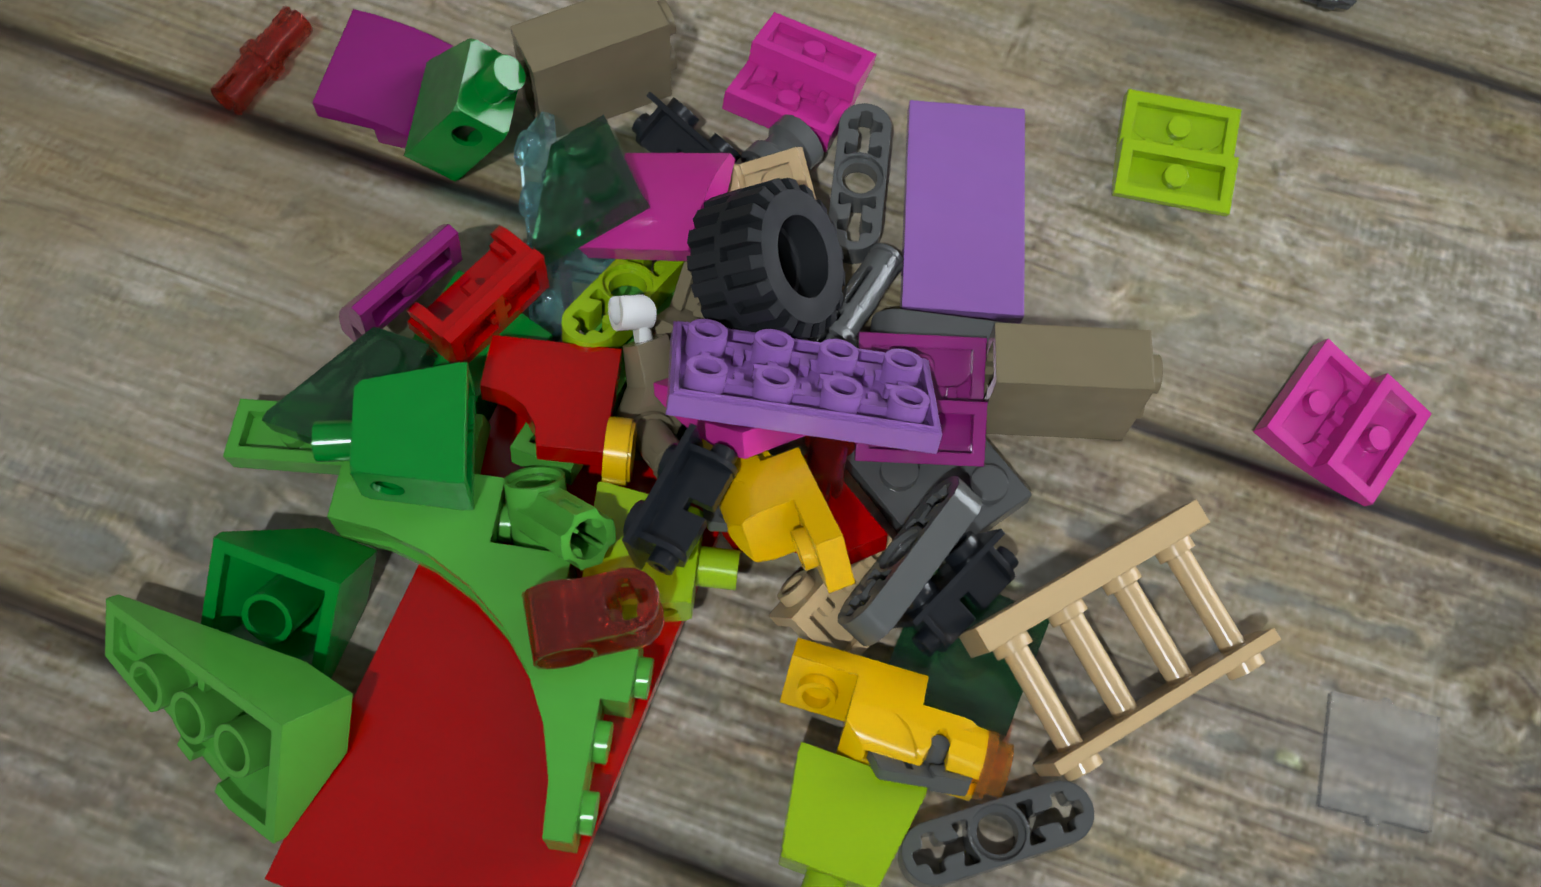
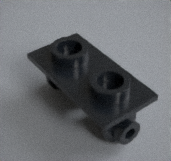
M652 92L646 95L657 108L651 115L648 113L641 114L633 123L632 131L636 134V142L650 153H731L735 158L734 164L741 158V155L718 134L714 133L707 141L695 131L694 127L700 120L675 97L665 105Z
M690 423L678 444L672 443L665 450L658 466V479L645 501L639 500L634 504L625 520L622 542L635 567L640 570L643 569L646 562L652 568L665 575H672L676 566L685 567L708 525L705 518L687 510L691 503L715 513L738 473L734 465L738 455L729 447L719 443H715L711 450L705 449L697 425Z
M1002 529L978 534H974L972 531L964 533L944 559L946 563L929 579L893 628L913 627L917 633L911 638L912 642L919 651L928 657H932L937 651L945 653L976 619L962 604L960 599L966 595L979 610H985L1002 590L1015 579L1014 569L1019 564L1016 556L1003 546H999L997 549L994 548V545L1004 536L1005 532Z

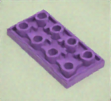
M909 101L906 133L900 309L1021 324L1024 318L1025 109Z
M697 319L691 323L674 321L670 339L666 415L937 454L942 438V430L929 360L920 358L911 351L890 349L885 353L859 349L853 344L840 339H827L821 343L791 338L788 334L776 329H762L756 333L726 328L723 324L710 319Z

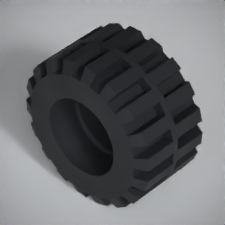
M777 178L711 197L704 202V208L697 210L693 218L696 229L689 230L687 244L690 247V256H686L687 270L691 272L693 284H691L694 298H698L701 303L700 312L703 317L717 321L729 329L755 333L762 329H776L788 334L791 338L800 340L825 333V328L831 327L837 319L836 310L841 309L844 299L842 293V286H845V271L843 270L842 261L844 256L842 246L839 245L838 232L834 222L830 221L827 209L820 199L815 200L813 191L805 184L798 185L795 179Z

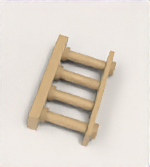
M1197 499L1166 513L965 630L959 636L971 658L992 651L997 661L1005 659L1056 747V751L1033 764L1039 777L1064 775L1067 781H1073L1086 775L1103 763L1099 755L1100 751L1226 674L1229 680H1235L1254 671L1265 663L1260 652L1282 640L1275 628L1242 636L1190 550L1195 546L1190 534L1210 523ZM1154 555L1160 565L1167 562L1219 651L1190 669L1137 581L1142 575L1136 566ZM1101 586L1107 596L1115 595L1166 681L1165 684L1136 702L1083 614L1088 607L1082 598ZM1045 619L1049 620L1053 628L1060 626L1112 715L1082 735L1077 731L1028 647V644L1033 640L1027 630Z

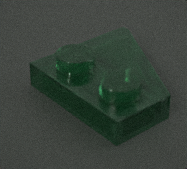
M604 115L584 126L574 129L568 135L550 145L531 243L532 249L535 248L544 255L546 266L650 208L620 142Z
M373 326L267 410L262 421L272 431L312 445V426L314 421L352 419L354 386L360 380L429 368L433 366L438 356L429 344Z

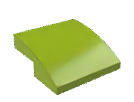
M1128 89L1123 97L1118 128L1112 196L1227 217L1231 210L1239 158L1234 157L1242 109Z

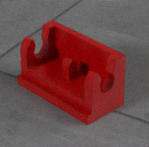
M499 225L490 234L494 239L489 245L490 250L432 304L425 308L416 302L406 311L411 316L407 321L410 330L450 363L467 362L469 364L491 343L492 335H499L550 287L544 255L535 248L529 247L503 226Z

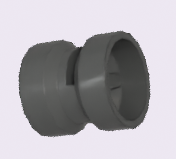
M785 114L769 128L767 139L756 140L741 154V162H748L794 147H802L808 170H811L823 158L824 152L817 135L805 122L793 115Z

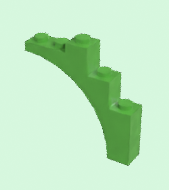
M342 461L327 515L339 535L354 542L392 551L439 574L478 604L511 643L530 678L544 725L548 789L542 839L549 849L577 853L580 836H592L597 821L600 792L589 791L595 763L606 765L613 735V722L603 721L604 714L632 718L635 698L644 700L648 698L654 658L643 657L644 650L641 634L567 623L568 619L579 620L580 618L578 601L582 579L577 578L574 565L551 551L503 544V542L512 543L511 523L508 516L503 483L505 478L474 473V510H458L364 497L361 495L350 474V461Z

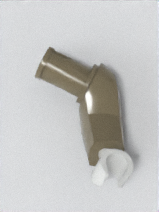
M642 294L613 296L608 302V315L612 328L615 331L633 330L634 336L633 342L623 346L627 387L618 407L616 417L632 418L634 422H637L635 460H645L657 478L658 466L665 450L672 443L678 444L680 442L676 435L681 422L674 416L666 415V408L655 396L653 385L654 382L668 378L670 339L668 334L652 335L651 328H653L656 320V307L649 297Z

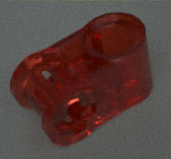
M619 568L614 571L578 579L548 581L537 584L522 593L533 666L538 669L566 668L582 664L592 658L640 649L651 644L660 635L664 626V609L660 602V593L655 581L646 572L636 568ZM636 599L638 617L624 620L622 615L624 610L623 601Z

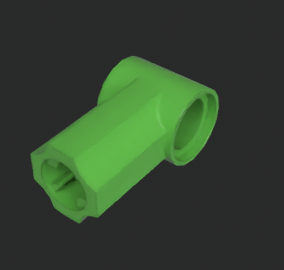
M534 466L519 469L505 477L503 483L507 511L511 523L513 546L551 551L580 570L603 563L604 555L608 548L616 542L614 519L567 492L565 472L562 469L552 466Z

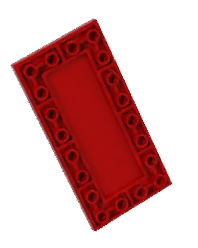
M497 404L489 421L491 429L480 474L505 478L510 473L525 468L512 463L510 446L526 421L507 406ZM635 460L631 482L627 486H618L649 494L657 478L645 460ZM584 465L573 484L569 485L566 483L567 492L594 507L597 484L602 482V466ZM691 503V505H690L691 507L698 508L699 510H701V511L703 512V508H702V507L697 506V505ZM706 527L703 532L702 546L716 547L721 532L710 531ZM503 542V544L512 545V543ZM418 565L352 699L347 753L286 838H284L265 876V880L282 887H575L684 621L587 625L582 623L581 615L579 620L568 619L567 623L641 634L644 650L643 657L654 658L648 698L647 700L635 698L632 718L604 714L603 721L613 722V735L606 765L594 764L589 791L600 792V802L593 835L580 836L577 853L549 849L542 839L548 789V770L544 725L530 678L511 643L478 604L439 574ZM575 567L577 578L582 579L583 570Z

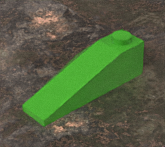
M119 594L106 598L105 657L150 712L164 709L168 713L181 735L177 746L189 761L202 756L222 781L217 784L214 792L227 808L274 844L286 838L347 753L353 693L303 660Z

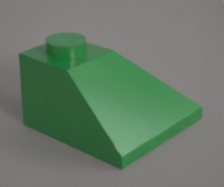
M319 528L220 532L213 538L200 624L303 660L329 678H332L367 606L378 550Z

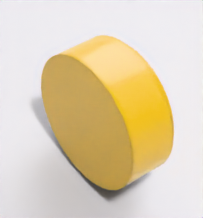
M610 416L608 419L603 450L602 482L624 486L631 482L637 440V422H634L632 418Z

